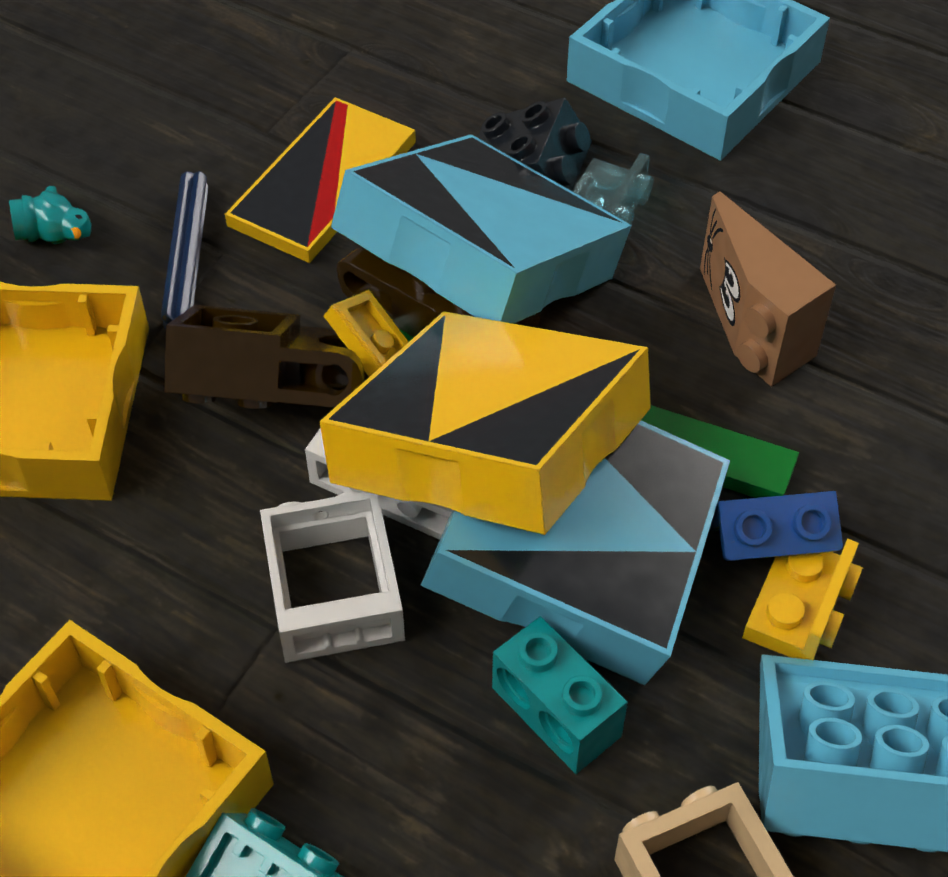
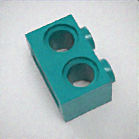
M541 616L493 652L492 688L575 774L580 772L622 737L628 702Z

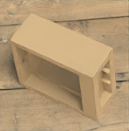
M739 782L717 790L715 786L701 788L684 799L681 807L661 816L656 811H651L632 819L624 826L623 832L619 834L614 859L623 877H661L650 854L726 821L757 877H794Z

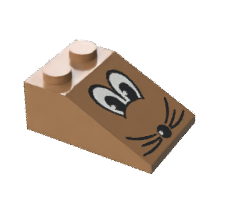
M722 192L716 193L712 196L700 270L734 355L739 358L742 365L748 371L756 373L772 387L817 356L836 284Z

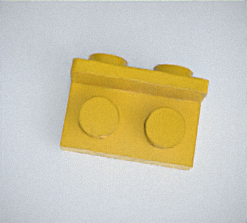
M847 538L841 555L834 552L775 557L745 626L742 638L791 658L814 660L820 644L832 648L845 615L835 611L834 607L838 597L851 600L863 567L852 563L859 543Z

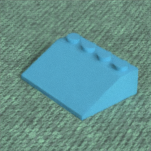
M762 654L760 662L759 799L761 820L766 830L793 837L805 835L848 840L856 844L873 843L915 848L923 852H948V675Z

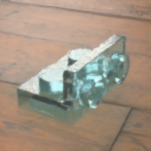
M640 153L630 170L593 158L572 192L632 225L635 214L634 209L637 204L645 205L653 187L654 177L648 175L650 156Z

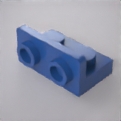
M836 491L718 501L709 531L720 530L722 556L726 561L835 552L843 547Z

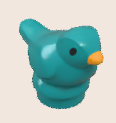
M47 186L45 191H42L40 195L34 198L28 195H21L22 199L9 200L15 241L28 239L30 243L40 238L52 244H59L67 240L78 241L91 234V222L88 214L82 209L73 207L64 196L57 193L55 186Z

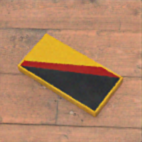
M335 97L225 213L227 227L310 263L337 233L336 230L331 228L345 170L407 153L416 143L415 129Z

